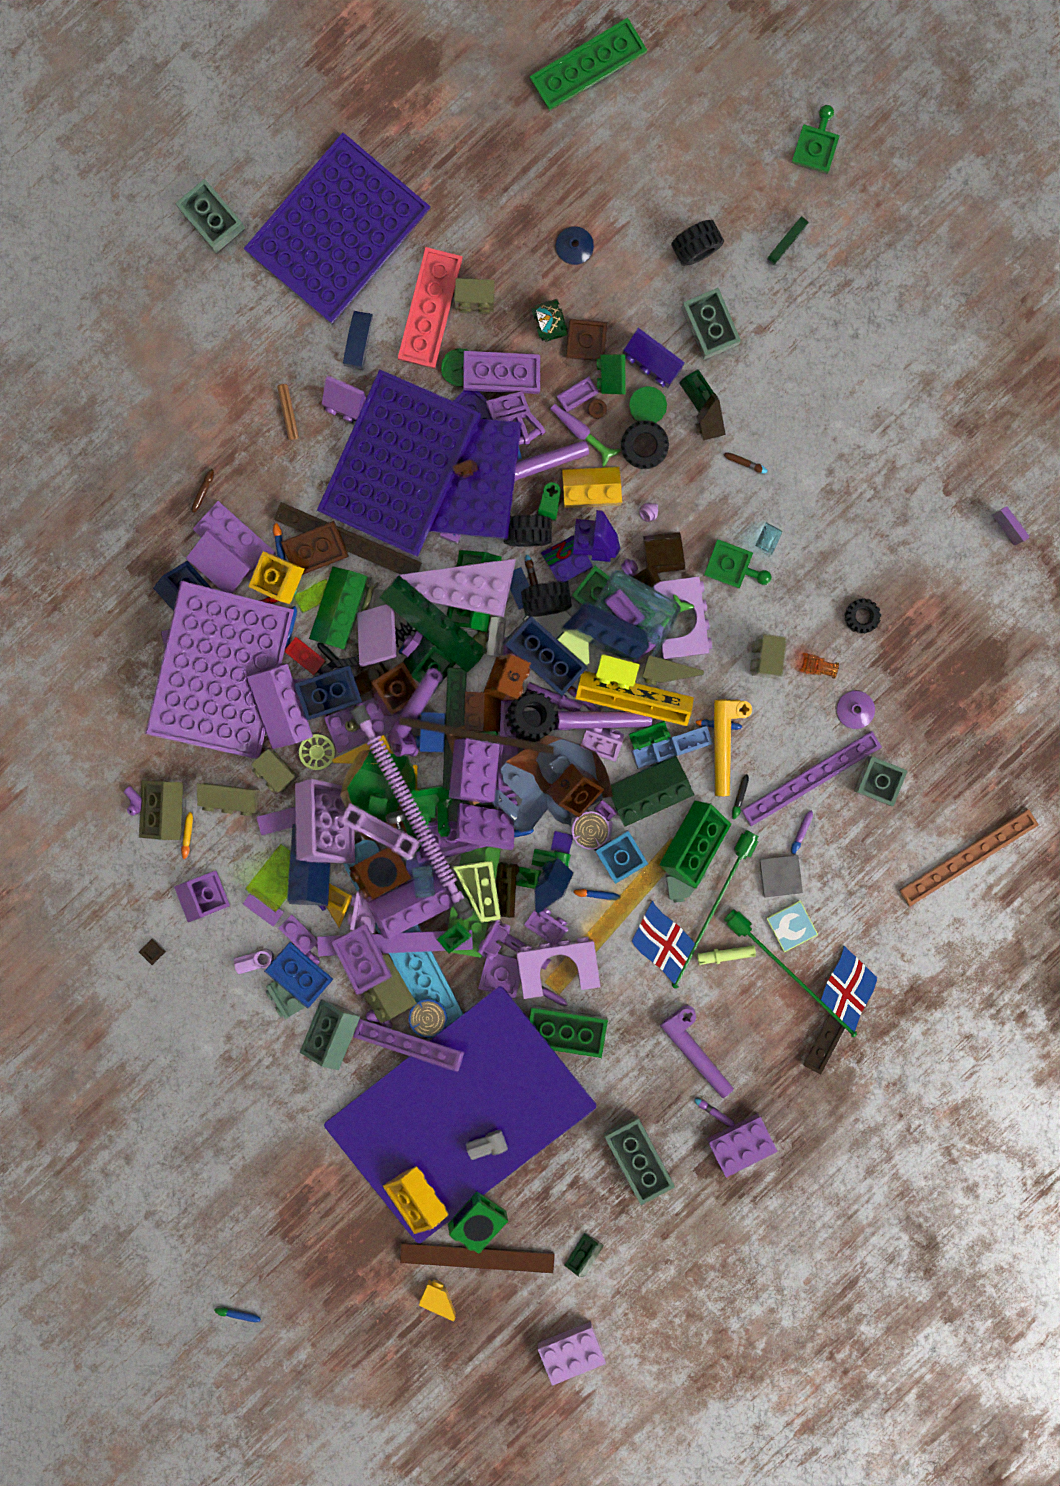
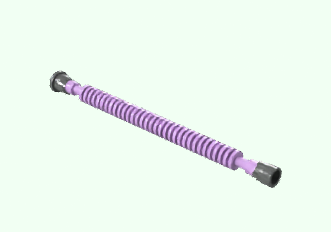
M364 705L352 710L350 713L356 724L360 725L362 731H365L370 740L367 742V745L372 744L369 747L370 750L374 748L372 754L377 753L374 758L379 757L376 762H381L379 767L384 766L381 771L386 770V773L383 775L389 776L385 779L387 781L391 780L388 782L389 785L393 784L390 787L391 790L396 789L393 791V794L398 793L395 796L396 798H401L397 800L398 803L403 802L400 804V807L405 806L402 811L407 810L405 816L410 815L407 820L412 819L409 824L412 825L414 823V826L411 828L417 829L414 831L415 834L419 832V835L416 836L417 838H422L418 840L419 843L423 841L424 843L421 846H426L423 849L424 852L429 851L426 853V856L431 855L428 860L433 859L430 862L431 865L436 864L433 866V869L438 868L435 873L440 872L438 878L442 877L441 883L445 881L442 886H447L452 895L450 897L454 902L452 905L458 914L457 918H462L463 921L473 916L472 912L475 909L471 907L467 898H464L461 891H458L454 884V881L457 879L456 877L451 878L454 876V873L449 874L452 872L451 869L447 870L450 867L449 864L444 865L447 863V860L442 861L445 858L444 855L440 857L442 851L437 852L440 847L435 848L438 843L433 844L435 838H430L433 836L432 833L428 835L431 830L425 829L429 826L428 824L423 825L426 823L425 820L421 821L424 818L423 815L421 817L418 816L422 813L421 811L416 812L419 807L414 808L417 805L416 802L411 803L414 801V798L409 799L412 794L407 795L410 792L409 789L405 790L407 785L402 786L405 781L400 782V779L403 777L397 776L400 772H395L398 770L397 767L393 768L396 765L395 762L390 763L393 761L392 758L388 759L391 756L390 753L385 754L389 751L388 749L383 750L386 748V745L381 746L384 743L383 740L379 742L381 736L376 737L368 711Z

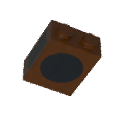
M389 847L349 868L351 879L358 884L360 888L359 894L367 902L412 879L399 854Z

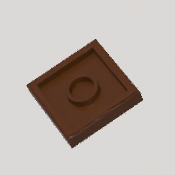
M569 319L566 358L596 361L597 358H600V354H605L607 322Z

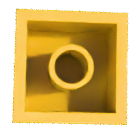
M263 551L248 587L273 599L290 604L304 568Z

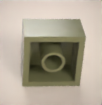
M456 278V310L465 314L471 313V311H478L479 314L494 312V280Z
M267 749L251 764L254 767L252 770L254 774L259 778H264L267 781L265 785L272 792H283L299 777L273 749Z

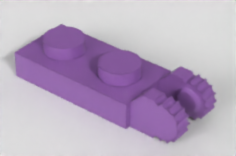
M292 914L279 929L304 955H307L318 965L320 963L319 958L310 951L314 946L318 949L317 938Z

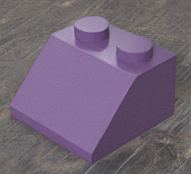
M217 871L210 872L174 887L187 922L194 921L230 906Z

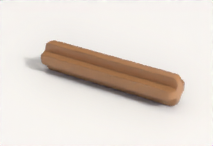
M280 384L277 388L288 439L296 440L299 438L288 385Z

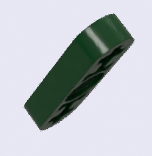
M801 216L771 252L767 260L775 265L806 228L809 221Z

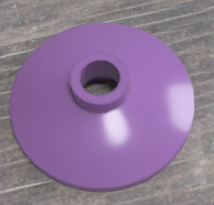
M851 691L844 694L837 704V716L841 723L848 728L860 729L867 726L875 714L873 700L869 695L861 691ZM855 706L860 707L859 713L854 712Z

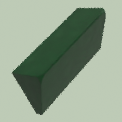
M699 369L688 374L679 382L698 412H700L711 394H714Z
M584 1233L564 1266L578 1277H585L604 1245Z

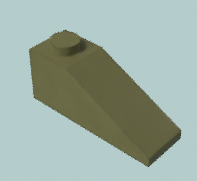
M649 655L642 678L646 679L645 683L656 686V683L704 675V671Z

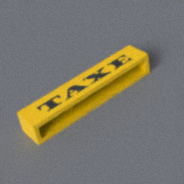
M584 671L580 676L575 697L577 700L684 726L688 725L694 697L637 683L634 684V687L629 686L628 690L617 687V682L611 681L610 685L599 682L596 673Z

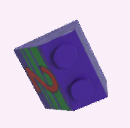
M574 535L541 552L555 581L568 582L593 568L587 555L573 554Z

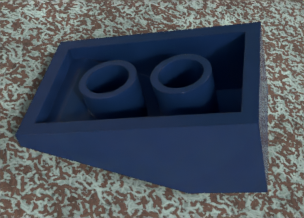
M350 665L294 684L307 721L362 702Z

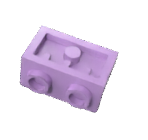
M588 728L585 731L581 744L595 751L599 757L616 762L623 743L624 734L616 729Z
M357 891L356 895L353 894L351 906H354L353 914H349L347 925H351L350 930L354 931L366 924L370 932L374 933L376 921L367 904L368 902L360 896L359 891Z

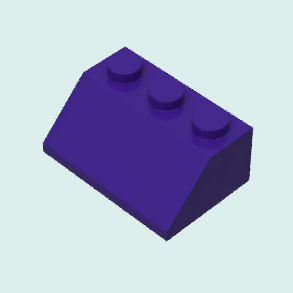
M640 328L636 330L623 350L627 362L638 365L640 367L639 370L646 376L650 374L661 387L666 386L669 388L685 364L684 361Z

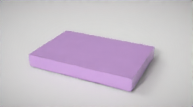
M386 604L358 612L359 665L364 667L396 658L394 610Z

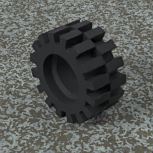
M862 598L852 602L845 612V622H847L848 628L859 634L873 631L881 621L880 608L870 599ZM859 609H866L870 614V619L865 624L859 623L856 619V613Z

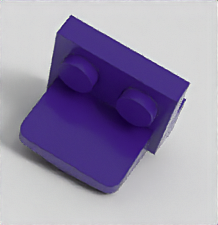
M596 510L595 520L576 519L573 554L592 555L591 560L611 562V558L617 557L621 550L618 535L602 510Z

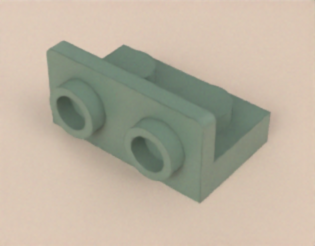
M276 981L266 986L268 998L271 1001H275L277 1013L280 1017L283 1016L285 1020L305 1008L303 1004Z

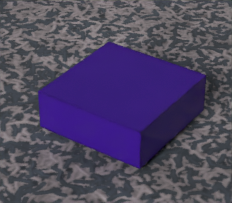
M554 831L551 850L569 854L573 836Z

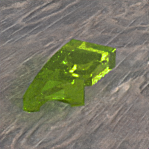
M327 579L294 595V599L302 614L320 605Z

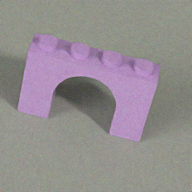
M699 577L662 581L653 586L655 603L674 601L673 595L675 594L679 597L680 601L694 605V608H692L695 614L693 630L684 637L661 640L662 659L703 655L710 653L709 649H712L711 638L707 637V630H710L709 620L705 619L704 611H707L706 600H702L701 593L704 592V583L700 581Z
M351 804L340 821L408 859H411L419 844L418 840Z
M589 937L577 938L575 942H570L569 939L560 940L555 945H551L550 942L541 943L536 948L527 945L520 947V950H516L524 999L543 996L540 970L543 963L554 955L568 956L576 963L581 990L600 987L594 941L589 939Z

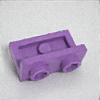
M547 908L539 914L534 909L524 926L547 942H550L551 945L558 944V941L561 940L569 929L566 926L567 922L560 917H557V919L550 915L552 912Z

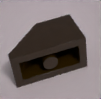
M716 393L711 394L696 416L695 430L697 435L702 437L703 441L726 435L720 400Z

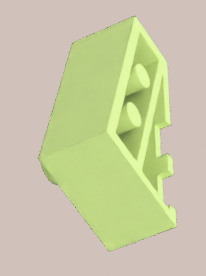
M492 860L454 866L453 868L480 921L486 922L501 919Z

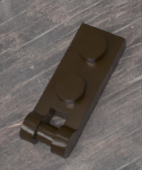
M500 862L497 866L496 889L501 917H515L516 875L519 872L517 864L511 863L508 865V863Z

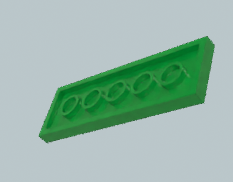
M627 17L534 73L529 79L547 109L551 111L646 54L647 48Z

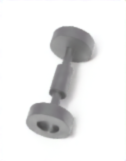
M399 810L387 814V823H395L397 829L404 833L399 822L406 818L405 813ZM399 854L402 861L409 860L405 856Z

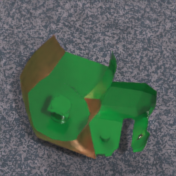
M373 750L362 751L351 765L343 782L340 796L345 809L347 810L351 804L397 829L395 823H387L386 815L402 810L405 806L400 807L402 803L397 801L400 797H395L398 793L393 794V791L396 789L391 790L390 787L393 784H388L391 780L387 781L385 779L389 776L383 775L386 773V770L381 771L384 766L379 767L381 762H376L379 757L374 758L377 753L372 754ZM390 753L391 756L388 759H393L390 763L395 762L396 765L393 768L397 767L398 770L395 772H400L397 776L403 777L400 779V782L405 781L402 786L407 785L405 790L409 789L410 791L407 795L412 794L409 799L414 798V801L411 803L416 802L417 805L414 808L419 807L416 812L421 811L422 813L418 816L421 817L423 815L424 818L421 821H426L423 825L428 824L429 826L428 810L432 806L429 804V801L437 797L438 832L442 837L449 836L451 827L448 826V806L452 802V798H449L450 790L442 785L415 789L416 775L408 756L402 755L397 757L395 754ZM407 815L404 820L399 822L405 834L416 840L422 839L421 837H416L419 835V832L414 833L417 829L411 828L414 826V823L412 825L409 824L412 819L407 820L410 815ZM359 832L365 840L377 841ZM423 841L418 844L415 852L420 851L421 844L424 843Z

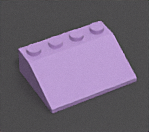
M314 779L295 783L297 860L325 863H355L354 829L340 822L346 812L340 796L341 785Z

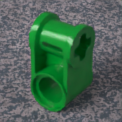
M550 482L544 487L537 515L547 516L556 521L561 489L558 484ZM551 487H555V491L558 492L553 497L547 492V490H551Z

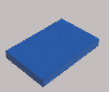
M291 942L287 944L264 971L307 1009L333 980L331 976Z

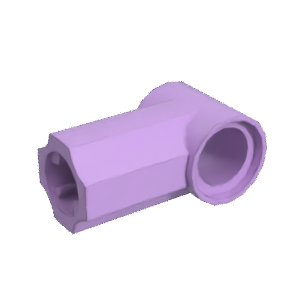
M262 949L234 958L235 969L239 975L259 968H265L273 962L274 954L269 949ZM260 954L267 955V963L261 962Z

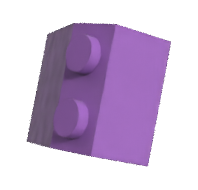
M327 376L322 405L326 408L325 411L334 416L336 413L343 416V420L350 423L357 421L366 400L364 392Z

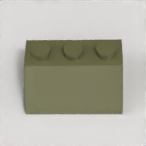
M141 780L142 803L139 838L180 840L182 832L183 782Z
M197 783V806H202L204 811H214V808L222 809L221 813L233 814L234 810L241 811L240 815L252 816V813H257L260 790Z
M388 954L384 955L383 958L393 977L363 992L366 1001L371 1005L380 1023L394 1018L417 1004Z

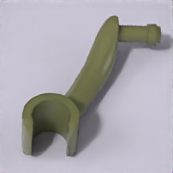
M369 577L366 583L368 589L361 612L368 609L373 589L378 586V582L374 586H369V581L372 580V577Z

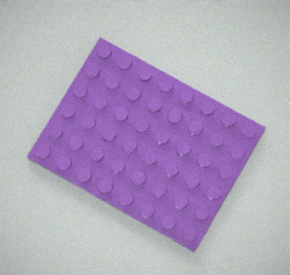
M181 581L145 734L257 759L260 757L266 731L247 676L282 663L294 610Z

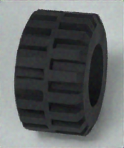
M704 220L681 232L672 241L671 246L681 265L687 266L695 264L716 252L723 245L724 239L714 220Z
M652 421L633 423L625 430L621 440V451L624 458L632 466L639 469L656 467L665 459L669 449V440L665 430ZM642 433H648L656 440V449L649 456L638 455L633 447L635 438Z
M541 515L510 516L508 537L504 539V544L517 547H534L552 543L551 518Z
M566 582L541 583L521 591L526 616L552 615L567 611L572 607L569 584Z
M527 691L521 694L518 699L513 700L508 707L506 719L509 721L506 724L507 727L511 726L510 732L512 734L514 732L517 734L515 736L517 739L523 738L524 741L530 740V742L539 741L555 728L554 724L558 720L555 716L558 715V710H554L556 705L555 703H550L551 698L549 696L547 698L544 697L545 693L537 694V691H532L531 693ZM525 707L535 708L541 716L539 726H531L525 722L523 718V709Z

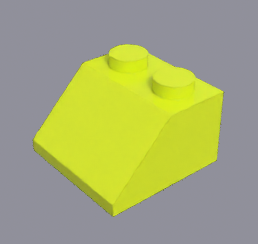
M601 654L596 677L599 678V682L609 685L611 681L617 682V687L629 690V686L634 687L640 664Z

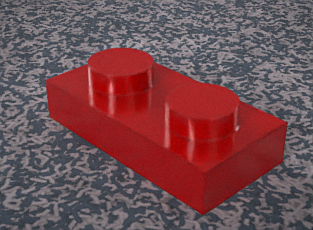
M297 637L284 650L286 654L313 676L326 662V660Z

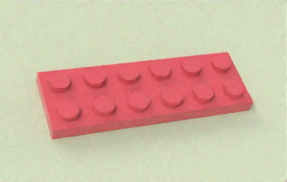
M425 247L398 360L435 369L455 292V280L459 276L463 256Z

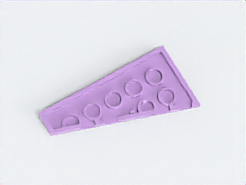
M511 559L416 572L400 576L418 592L422 593L431 603L504 617L516 560Z

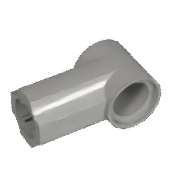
M501 1130L493 1131L483 1138L466 1144L469 1157L472 1160L488 1154L497 1155L508 1149Z

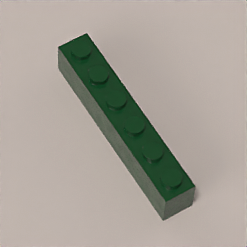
M400 575L390 583L379 597L467 673L481 660L487 651Z

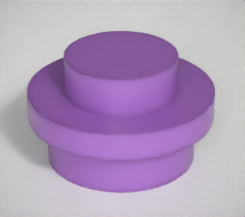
M628 558L625 559L624 563L621 564L624 573L628 577L636 575L638 570L636 562Z

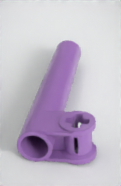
M586 441L518 461L514 483L518 479L589 455Z
M435 669L427 671L387 736L397 757L402 755L412 757L418 754L419 747H416L417 741L411 731L413 727L399 725L401 717L414 720L419 718L442 678L441 674Z
M558 711V715L555 716L558 720L553 730L648 727L652 725V718L631 712Z
M684 1005L674 1014L667 1017L660 1024V1027L721 1098H725L734 1088L686 1031L695 1022L696 1014L693 1007ZM684 1012L690 1013L691 1018H684Z

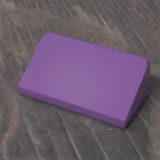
M256 889L250 892L243 903L244 906L273 927L285 912Z

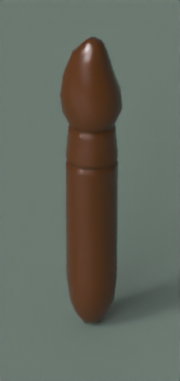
M213 469L204 477L202 486L192 504L191 510L193 513L199 509L209 485L213 481Z

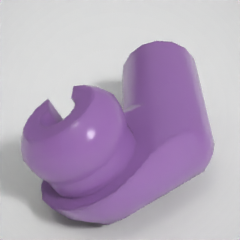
M129 786L123 793L130 799V806L127 808V812L129 815L134 816L141 811L142 799Z
M373 1009L366 1013L367 1021L380 1022L376 1018ZM390 1020L381 1023L384 1027L390 1029L393 1027Z

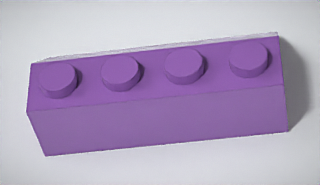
M280 664L247 676L272 749L295 744L313 737L288 664Z
M436 869L367 903L383 938L390 939L453 907L452 904L454 902L450 897L452 895L447 886H442L445 881L440 882L442 877L438 878L439 873H435Z

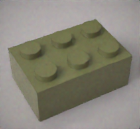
M763 634L753 641L752 652H755L754 659L750 662V671L753 672L752 676L766 678L783 676L787 637Z

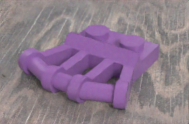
M523 391L486 401V407L491 420H516L522 423V436H520L519 445L530 444V441L538 435L542 436L546 432L540 422L531 414ZM522 418H526L535 429L528 433Z

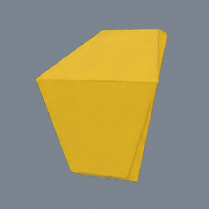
M329 883V899L326 908L340 929L351 904L353 893Z

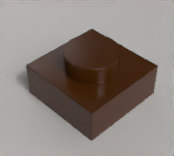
M472 460L453 466L455 474L462 478L470 477L473 475V472L478 471L477 464Z

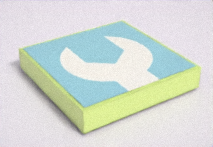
M800 900L766 918L783 952L818 935Z

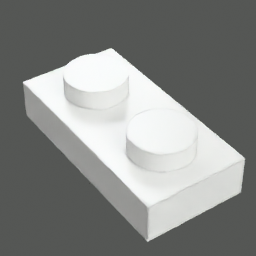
M491 617V622L488 626L489 640L486 643L487 655L502 656L506 619Z

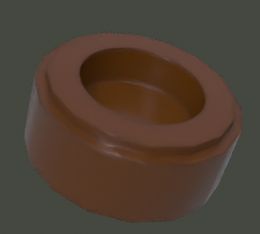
M600 399L591 401L588 406V413L594 419L603 418L607 412L605 402Z

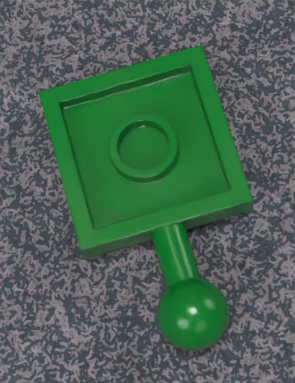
M824 105L819 110L821 120L818 128L803 124L791 163L828 174L840 135L825 131L828 120L834 116V109L830 105Z
M719 539L715 543L703 575L737 589H740L745 575L756 578L757 582L761 585H768L772 580V575L769 571L761 570L759 572L748 568L753 552Z

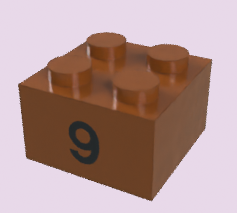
M512 654L496 657L483 692L501 701L518 699L523 692L522 685L524 680L529 676V666L531 663Z

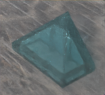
M766 522L755 546L766 556L770 557L783 531Z

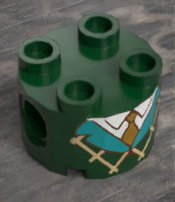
M558 299L540 303L531 308L534 319H536L537 323L539 322L540 326L536 328L542 341L548 342L568 335L562 309H559L558 306L560 304Z

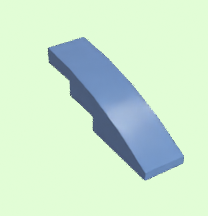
M705 726L668 738V740L653 743L641 748V750H632L631 752L636 767L639 769L675 755L679 756L713 744L708 727Z

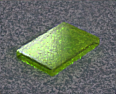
M280 843L245 888L247 892L275 913L287 899L290 850Z

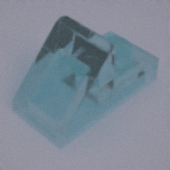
M431 864L413 866L412 872L416 898L435 896L433 866Z

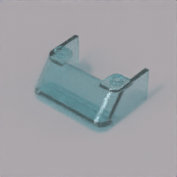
M618 570L613 571L594 606L612 614L613 611L604 601L615 591L621 589L644 615V620L637 625L647 630L648 641L656 645L652 654L655 657L666 640L681 607L676 601L626 573Z

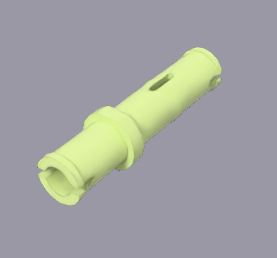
M754 945L725 950L714 949L712 952L697 953L699 965L709 963L720 964L723 961L756 957Z

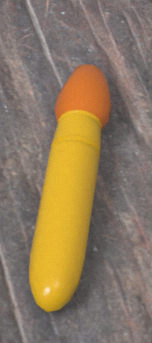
M191 812L187 814L185 819L183 846L181 847L183 859H186L190 852L189 845L193 825V815Z

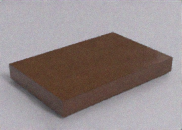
M335 521L281 542L288 561L304 568L302 575L349 557Z

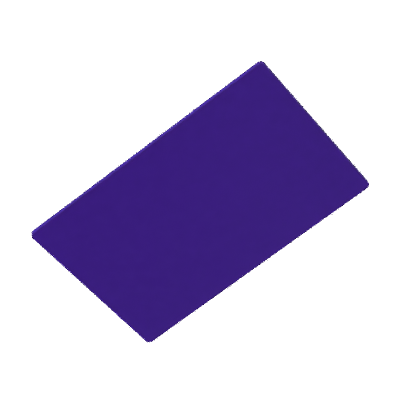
M502 986L497 987L430 1040V1042L464 1053L458 1072L409 1056L324 1124L325 1129L417 1243H422L448 1223L476 1191L482 1195L487 1193L595 1110L597 1106L595 1101ZM501 1130L508 1147L505 1152L497 1155L488 1154L473 1160L469 1157L466 1146L468 1142L483 1138L493 1131ZM417 1166L424 1174L427 1183L434 1189L439 1201L444 1204L448 1216L433 1229L414 1234L383 1188V1185L406 1170Z

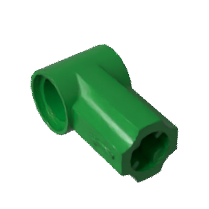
M534 848L531 865L543 867L546 862H552L558 857L569 868L571 854Z

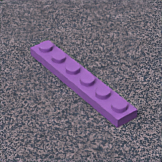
M359 1019L353 1036L354 1038L457 1072L464 1054L463 1052Z

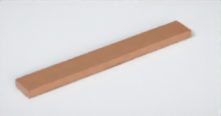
M1026 809L899 889V892L910 907L1039 826L1031 811Z

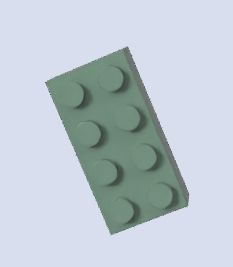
M638 1115L604 1132V1137L640 1205L675 1188Z

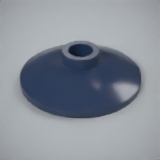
M574 226L564 229L556 240L557 254L567 264H582L593 253V238L588 231L581 227ZM577 241L579 245L573 247L571 243Z

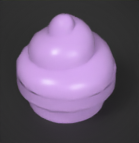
M655 503L643 504L639 510L640 517L646 522L654 521L658 516V505Z

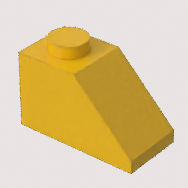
M428 1280L418 1306L454 1321L456 1312L447 1288L438 1280Z

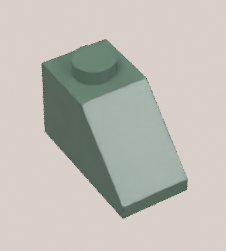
M670 875L666 876L668 899L673 900L674 903L684 902L685 898L690 897L694 892L695 888Z

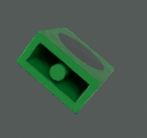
M476 1191L448 1223L449 1235L453 1240L463 1243L467 1249L474 1250L479 1254L508 1222L507 1211Z

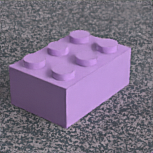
M591 1321L538 1343V1352L552 1386L606 1364L604 1353Z

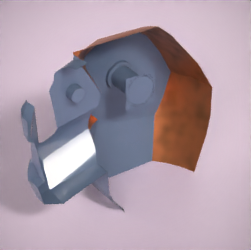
M547 735L536 743L553 746V754L525 749L507 760L501 768L503 781L523 799L521 805L516 806L500 790L496 789L493 804L499 806L512 819L513 826L520 832L532 830L547 809L557 821L571 826V820L576 815L557 805L547 793L553 782L561 776L571 763L593 775L605 789L589 807L603 798L613 797L607 770L595 751L582 744Z

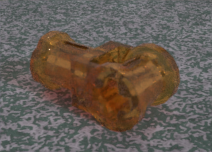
M808 653L802 654L804 658L798 672L817 676L823 674L831 676L832 679L836 678L839 662L824 661L825 658Z

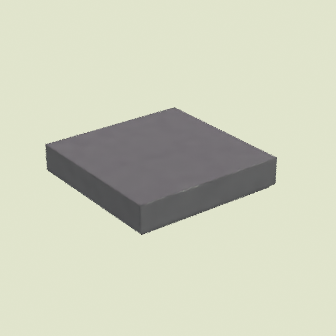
M798 855L760 859L765 898L803 893Z

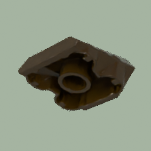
M680 532L643 536L646 567L652 565L657 574L686 570Z

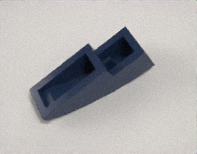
M359 311L353 312L343 358V365L345 367L363 369L373 314Z

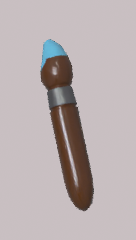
M724 453L725 458L754 469L757 473L768 472L761 464H756L733 453Z
M526 555L525 567L527 568L531 586L537 585L538 581L533 568L534 563L531 557Z

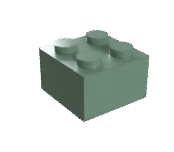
M868 756L854 792L894 807L908 771L873 756Z

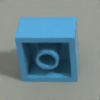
M628 830L595 849L615 884L648 865Z

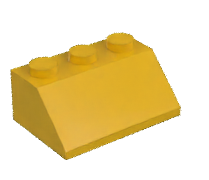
M619 467L562 470L564 508L621 506L622 488Z
M417 1166L406 1170L383 1185V1188L414 1234L433 1229L448 1216L444 1204L439 1201L434 1189L427 1183L424 1174Z

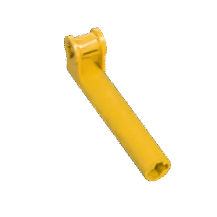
M737 699L714 700L715 796H730L731 719L747 718L750 716L752 706L747 701Z

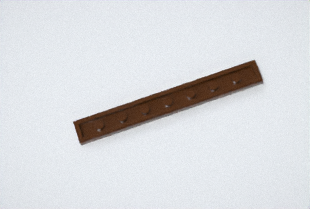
M402 1242L400 1263L553 1273L555 1253L484 1248L478 1254L464 1246Z

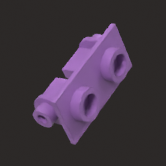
M496 920L495 923L493 922L488 929L489 933L486 939H483L479 945L478 953L489 960H492L493 957L496 958L502 947L496 942L497 940L505 942L510 933V926L505 923L503 924L500 920Z

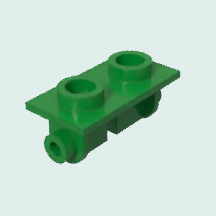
M665 721L629 734L634 750H641V748L649 746L653 742L657 743L662 740H668V737H671Z

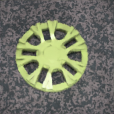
M314 734L313 737L302 741L299 747V757L307 768L322 770L332 763V759L335 757V748L329 738ZM312 738H315L317 745H313ZM319 738L325 739L322 745L318 743ZM308 741L311 744V748L304 747V744ZM329 743L330 746L324 749L323 746ZM302 750H309V754H302ZM332 750V755L327 756L325 751ZM306 756L311 757V760L308 763H306L303 759ZM324 756L329 759L328 763L322 759ZM313 759L316 760L314 767L311 766ZM318 760H322L324 766L318 767Z

